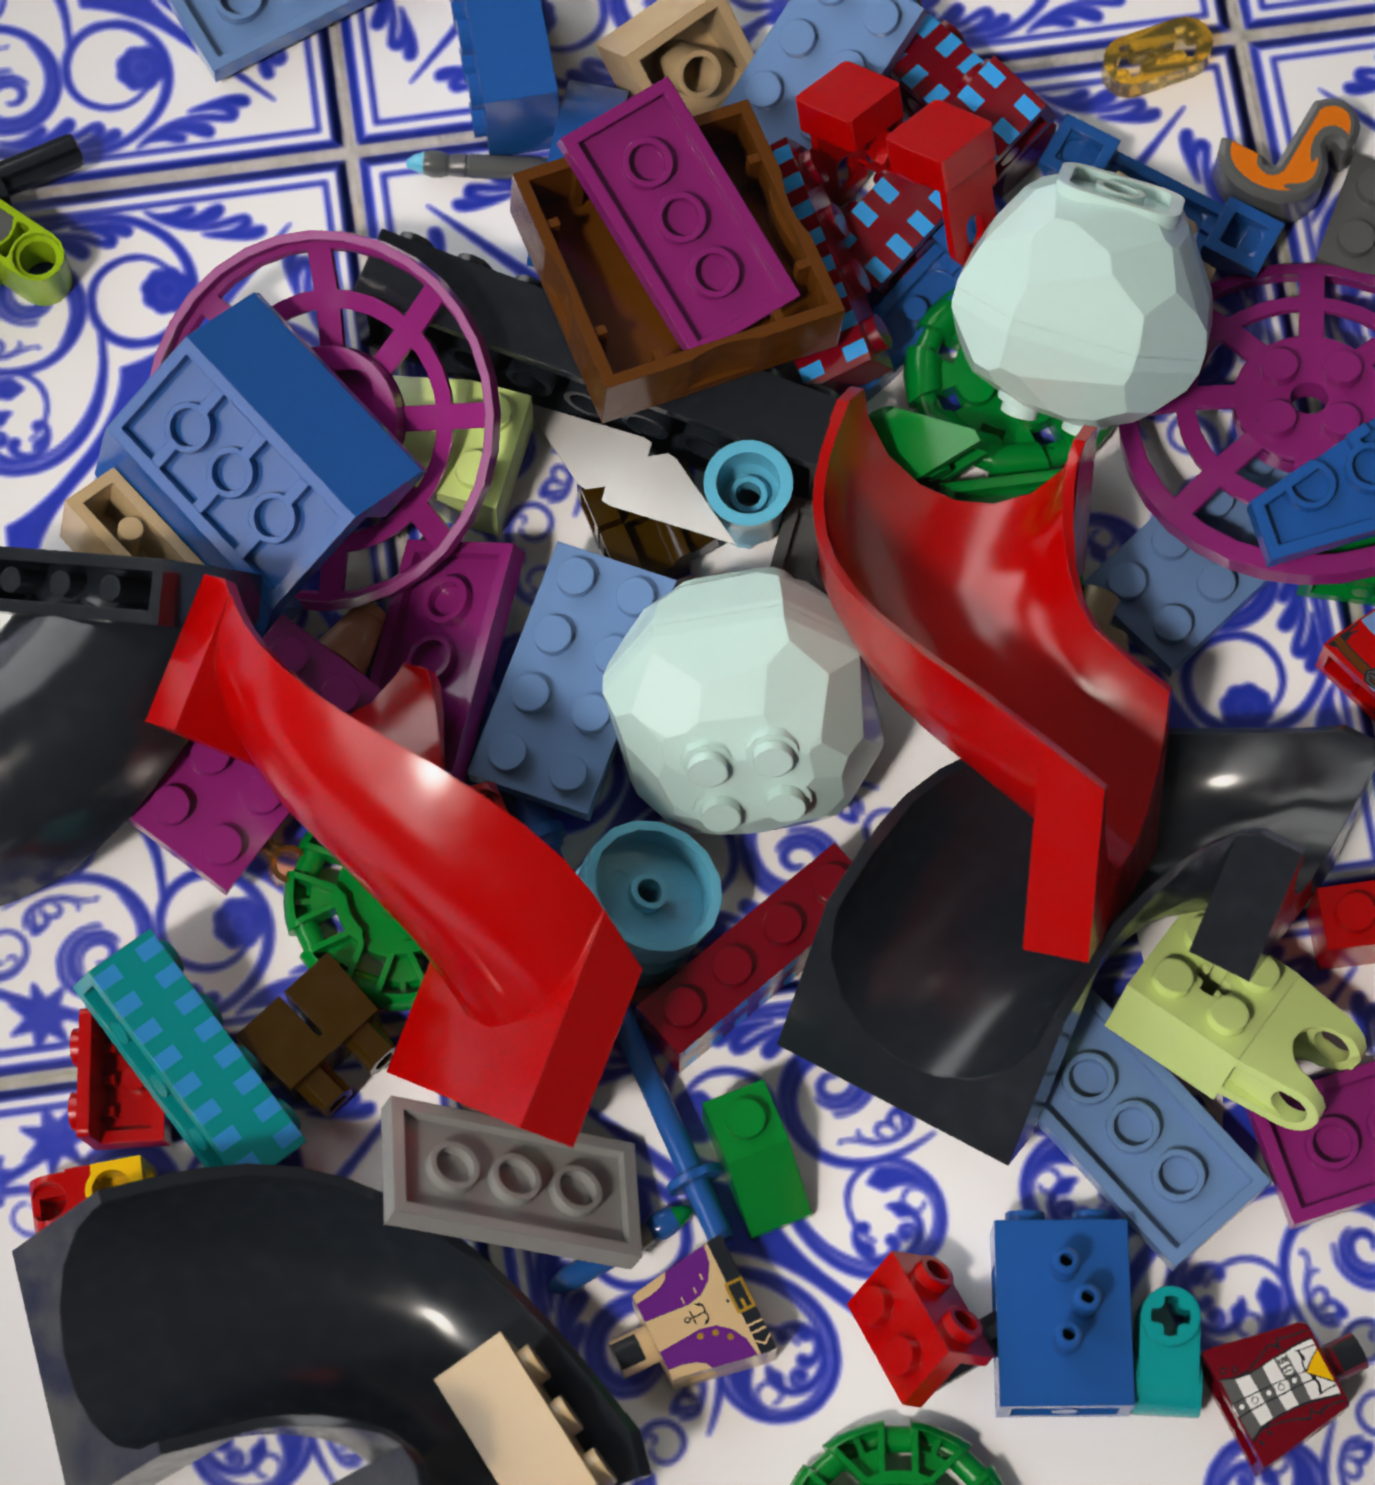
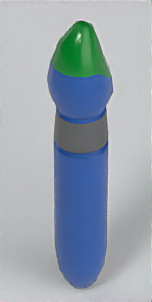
M686 1205L667 1207L653 1213L646 1223H641L642 1251L653 1245L655 1241L666 1240L673 1236L689 1220L693 1213L691 1207ZM574 1260L552 1277L548 1284L549 1290L552 1293L558 1294L571 1292L615 1267Z

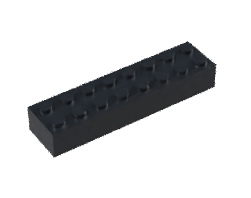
M381 229L377 240L385 241L418 258L445 280L468 308L486 342L496 373L498 387L531 395L532 405L642 436L652 442L651 453L657 455L669 453L676 459L685 458L689 467L704 473L711 458L724 446L741 440L764 442L777 449L789 463L793 475L792 495L813 500L814 477L819 454L830 424L831 414L837 399L840 397L834 390L814 383L803 386L783 378L778 370L771 367L602 423L540 280L528 275H517L514 278L492 270V267L486 261L472 254L460 253L458 256L441 251L436 249L429 240L416 233L402 232L398 235ZM368 257L353 291L377 297L396 307L403 314H406L424 285L410 274L383 260ZM442 305L424 334L438 353L447 376L455 379L481 382L468 341L456 319ZM355 311L361 343L379 350L394 330L368 314ZM412 349L404 360L423 366L418 355Z

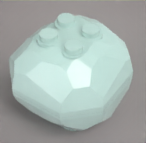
M1065 162L1062 164L1058 174L1043 176L1026 185L994 217L972 249L960 273L953 294L951 308L956 333L965 358L973 373L998 390V398L1002 400L1000 408L1002 412L1026 421L1037 420L1038 414L1041 413L1063 421L1061 428L1074 436L1079 433L1084 425L1097 427L1098 438L1100 430H1107L1109 426L1133 423L1187 391L1199 375L1207 351L1213 323V295L1190 222L1183 210L1184 197L1169 189L1097 167L1075 162Z
M760 567L694 578L681 583L674 590L642 611L612 656L603 675V695L630 781L637 795L665 820L694 833L717 835L761 833L812 823L838 815L853 799L884 746L883 724L869 669L850 639L829 597L807 581L794 579L788 572L779 568Z

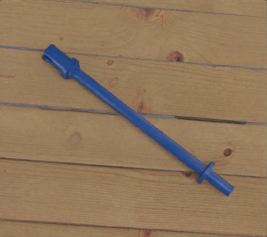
M499 790L509 814L526 825L564 859L561 847L567 832L562 821L554 820L547 806ZM629 1004L617 1039L678 1173L668 1183L667 1191L670 1196L674 1197L687 1193L708 1241L721 1234L724 1241L727 1242L734 1237V1234L711 1185V1182L721 1176L723 1172L719 1162L701 1163L637 1018Z

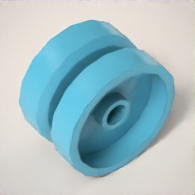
M635 820L611 828L592 847L585 857L583 864L575 871L607 912L643 969L636 987H646L670 978L714 927L722 905L720 876L708 852L688 833L663 822Z

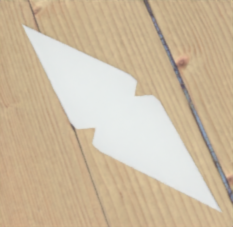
M532 405L535 421L578 485L584 489L605 487L602 501L609 506L736 544L675 457L669 453L649 456L652 442L642 436Z

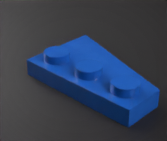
M1375 418L1367 424L1364 422L1348 433L1338 444L1316 459L1309 460L1249 502L1246 510L1267 568L1375 537Z

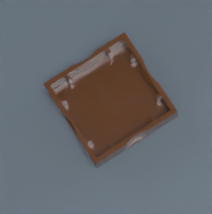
M748 99L692 117L712 150L719 154L723 168L801 296L783 308L773 310L771 315L740 333L685 351L681 350L565 157L512 174L510 213L602 423L838 345L845 308L810 233L798 220L790 206L785 193L781 169Z

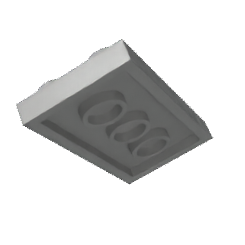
M392 1095L381 1108L385 1225L630 1270L642 1258L635 1143L579 1132L574 1148L518 1128L488 1114Z

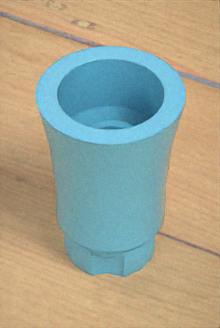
M741 440L730 443L720 449L711 458L706 467L704 492L707 501L736 544H733L734 546L752 549L755 545L769 541L781 524L783 510L787 506L793 491V475L789 463L777 449L764 442ZM744 503H753V504H755V505H753V506H744V505H742V504H744Z

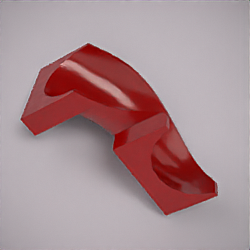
M850 386L837 399L814 477L812 507L822 581L830 602L869 671L889 695L924 729L1034 819L1023 950L1089 963L1157 851L1173 691L1169 684L1111 640L1098 627L1085 603L1079 578L1085 571L1097 427L1084 425L1073 440L1068 460L1063 469L1034 492L997 503L960 501L919 484L888 455L869 418L864 388Z
M204 574L145 722L256 767L285 808L394 917L430 961L390 1061L387 1069L388 1073L518 1128L574 1148L643 970L609 915L588 886L549 845L526 825L490 799L445 772L442 687L436 672L403 663L398 673L371 703L350 714H346L311 689L268 648L251 623L235 583L224 578Z

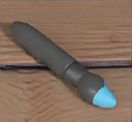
M431 150L414 154L406 161V166L411 170L432 178H443L450 175L462 178L512 180L513 173L547 163V160L531 156L448 155L443 151Z

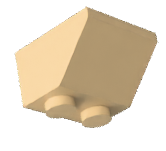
M657 0L594 44L616 87L629 90L628 99L668 76L692 116L721 108L755 55L727 0Z

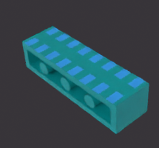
M148 929L89 970L72 987L204 1167L243 1163L276 1165L307 1142L300 1132L301 1123L295 1111L286 1101L280 1098L276 1099L261 1079L262 1070L256 1058L248 1049L241 1045L237 1046L222 1026L223 1018L217 1005L206 994L202 992L197 993L183 974L184 965L177 951L167 941L158 940L151 929Z

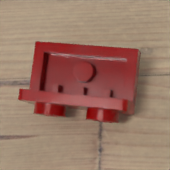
M87 1008L80 1009L79 1028H74L70 1035V1056L73 1065L77 1067V1092H72L68 1100V1119L71 1129L76 1131V1136L94 1150L171 1146V1121Z
M892 1250L849 1300L847 1306L901 1404L922 1408L960 1363L986 1366L993 1359L994 1353L982 1334L983 1328L980 1321L969 1311L953 1283L954 1277L950 1269L941 1260L931 1255H918Z

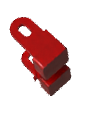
M850 61L840 63L795 97L800 129L810 134L812 149L818 153L826 167L829 181L823 184L830 204L834 203L837 207H841L848 203L866 181L868 169L874 172L885 170L912 183L923 184L935 189L940 193L950 257L959 265L964 266L972 249L996 216L992 186L997 183L994 162L996 149L992 122L942 100H934L903 123L904 110L899 82ZM867 155L869 156V158H870L873 162H869V161H868ZM846 157L848 178L844 185L840 186L838 166L840 161ZM975 215L977 233L974 240L969 244L967 224L970 217Z

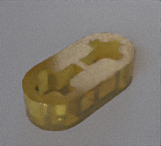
M1185 16L1122 36L1111 42L1105 50L1101 68L1102 82L1108 91L1114 95L1123 98H1134L1194 78L1201 74L1208 66L1214 42L1212 32L1205 23L1197 18ZM1182 39L1187 46L1196 45L1194 56L1187 57L1183 50L1173 51L1175 41ZM1127 58L1131 65L1140 64L1138 75L1131 76L1127 69L1118 70L1120 59Z

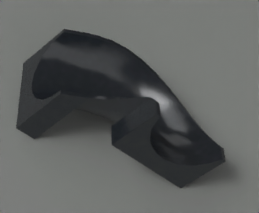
M0 546V613L12 615L0 628V906L17 901L61 878L98 850L135 813L161 781L188 742V739L145 722L203 575L207 574L224 578L236 584L244 609L253 626L256 625L259 619L263 575L162 558Z
M1347 725L1308 728H1169L1156 854L1089 963L1023 950L1034 819L962 759L938 769L904 795L880 822L867 842H864L829 897L777 1045L1009 1166L1034 1133L1097 971L1136 931L1167 917L1206 910L1189 952L1248 982L1251 980L1311 899L1316 888H1319L1333 869L1375 771V739Z
M252 1163L203 1167L178 1173L175 1171L98 1190L12 1250L65 1485H155L236 1437L280 1434L316 1437L335 1442L349 1448L369 1463L331 1485H499L434 1379L500 1331L518 1350L529 1344L542 1360L551 1375V1378L543 1383L544 1388L552 1400L561 1395L573 1409L584 1427L581 1432L575 1435L585 1452L594 1447L601 1454L618 1480L613 1485H633L652 1475L643 1438L638 1426L628 1413L624 1412L573 1346L512 1281L482 1254L460 1238L385 1225L383 1192L349 1178L298 1166Z

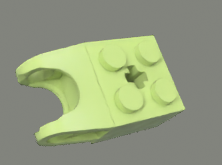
M1205 910L1179 915L1126 985L1104 1026L1212 1100L1220 1094L1267 1120L1290 1130L1303 1131L1313 1128L1322 1117L1326 1107L1325 1102L1311 1078L1301 1070L1295 1059L1307 1060L1318 1066L1340 1071L1352 1070L1361 1062L1367 1050L1366 1039L1360 1027L1340 1008L1301 977L1300 974L1270 954L1248 982L1189 952ZM1322 1032H1329L1338 1036L1347 1045L1349 1051L1336 1047L1322 1035ZM1279 1092H1283L1299 1101L1306 1111L1297 1110L1288 1105L1282 1099Z

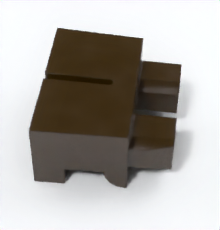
M677 459L683 467V469L685 470V472L692 480V482L695 484L694 477L691 473V470L687 464L686 459ZM577 484L578 502L596 544L601 549L602 556L678 580L691 574V560L699 558L718 547L719 539L609 506L602 501L605 487L584 489Z
M327 952L284 991L289 1006L280 996L277 997L235 1036L238 1044L253 1054L260 1067L281 1086L295 1104L304 1099L307 1104L328 1118L342 1107L352 1095L351 1088L334 1070L352 1055L373 1076L390 1063L396 1047L382 1027L383 1024L378 1008ZM308 1025H309L319 1036H317V1035L308 1027Z

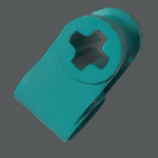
M1175 1286L1160 1287L1150 1293L1137 1309L1133 1354L1135 1406L1130 1413L1131 1415L1199 1418L1203 1389L1202 1360L1200 1359L1201 1313L1199 1304L1194 1296L1183 1288ZM1164 1303L1171 1304L1172 1314L1183 1317L1184 1324L1178 1325L1172 1331L1171 1336L1164 1335L1163 1324L1152 1322L1151 1315L1157 1314Z

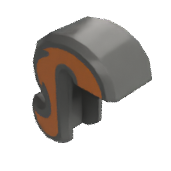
M1329 98L1314 101L1276 166L1269 163L1262 155L1229 138H1221L1212 173L1219 196L1226 203L1231 196L1283 223L1297 222L1315 208L1328 173V164L1335 172H1341L1346 169L1359 137V117L1352 106L1343 100Z

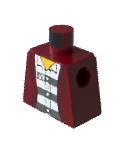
M1305 1321L1212 1347L1202 1352L1200 1356L1203 1380L1255 1478L1264 1474L1341 1416L1350 1404L1340 1382L1369 1368L1366 1355L1360 1343L1351 1332L1320 1347Z

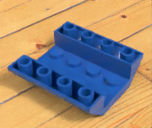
M253 292L187 335L105 428L94 475L98 478L114 467L206 566L263 575L259 619L254 626L260 637L263 638L281 614H284L290 620H293L304 606L294 596L366 517H386L423 477L427 470L260 293Z

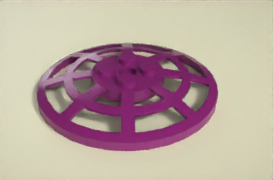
M306 230L276 235L245 247L216 266L189 292L170 320L155 353L150 377L180 342L200 327L205 318L210 321L232 307L222 297L238 282L265 265L291 255L308 253L314 291L299 293L279 301L272 307L286 322L302 314L317 310L320 346L312 347V349L402 445L404 444L406 432L436 430V441L431 461L418 487L414 485L397 504L400 508L394 514L374 526L351 533L321 566L319 591L300 589L294 596L304 606L302 610L334 611L363 607L401 593L427 577L455 550L475 522L491 486L499 453L501 409L497 377L486 342L468 308L445 280L418 258L385 241L351 232ZM334 251L354 252L383 260L410 274L424 287L406 314H403L396 307L377 297L352 290H340ZM442 305L456 319L472 349L481 378L484 402L457 404L453 402L452 389L445 367L433 344L424 334ZM342 309H350L368 314L394 330L374 357L363 351L346 347ZM412 349L418 355L428 374L435 397V405L405 406L400 388L392 376ZM484 428L483 452L474 487L462 513L450 528L430 504V500L437 492L448 468L454 444V430ZM411 522L433 548L420 561L392 578L364 588L345 590L348 552L361 551L383 543L404 530Z
M1316 263L1276 264L1262 267L1256 278L1233 274L1210 283L1213 301L1245 288L1282 282H1299V297H1286L1261 302L1238 311L1230 317H1226L1213 309L1212 328L1199 375L1187 391L1148 415L1154 416L1176 412L1177 424L1183 444L1201 472L1174 497L1162 484L1147 457L1139 431V420L1133 423L1119 425L1120 449L1129 479L1145 507L1170 534L1195 553L1229 570L1261 580L1296 585L1341 584L1375 577V545L1342 553L1313 554L1267 568L1260 547L1238 541L1208 526L1194 515L1220 489L1247 505L1251 500L1266 491V488L1260 487L1237 474L1255 457L1273 468L1292 473L1309 460L1316 459L1338 444L1348 433L1364 422L1367 424L1375 418V337L1356 349L1339 341L1324 338V314L1355 321L1375 331L1374 312L1355 304L1325 298V283L1344 285L1375 294V275ZM1299 313L1298 337H1290L1266 345L1244 329L1250 324L1269 317ZM1221 344H1224L1246 361L1237 376L1235 384L1197 386L1205 364ZM1301 397H1313L1320 400L1325 405V408L1320 412L1307 414L1295 409L1292 403ZM1232 409L1233 423L1239 438L1217 456L1202 434L1196 410Z

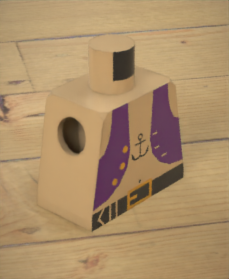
M721 1234L706 1242L638 1290L632 1296V1306L641 1327L608 1342L613 1358L624 1379L660 1363L673 1390L768 1364L776 1360L777 1347Z

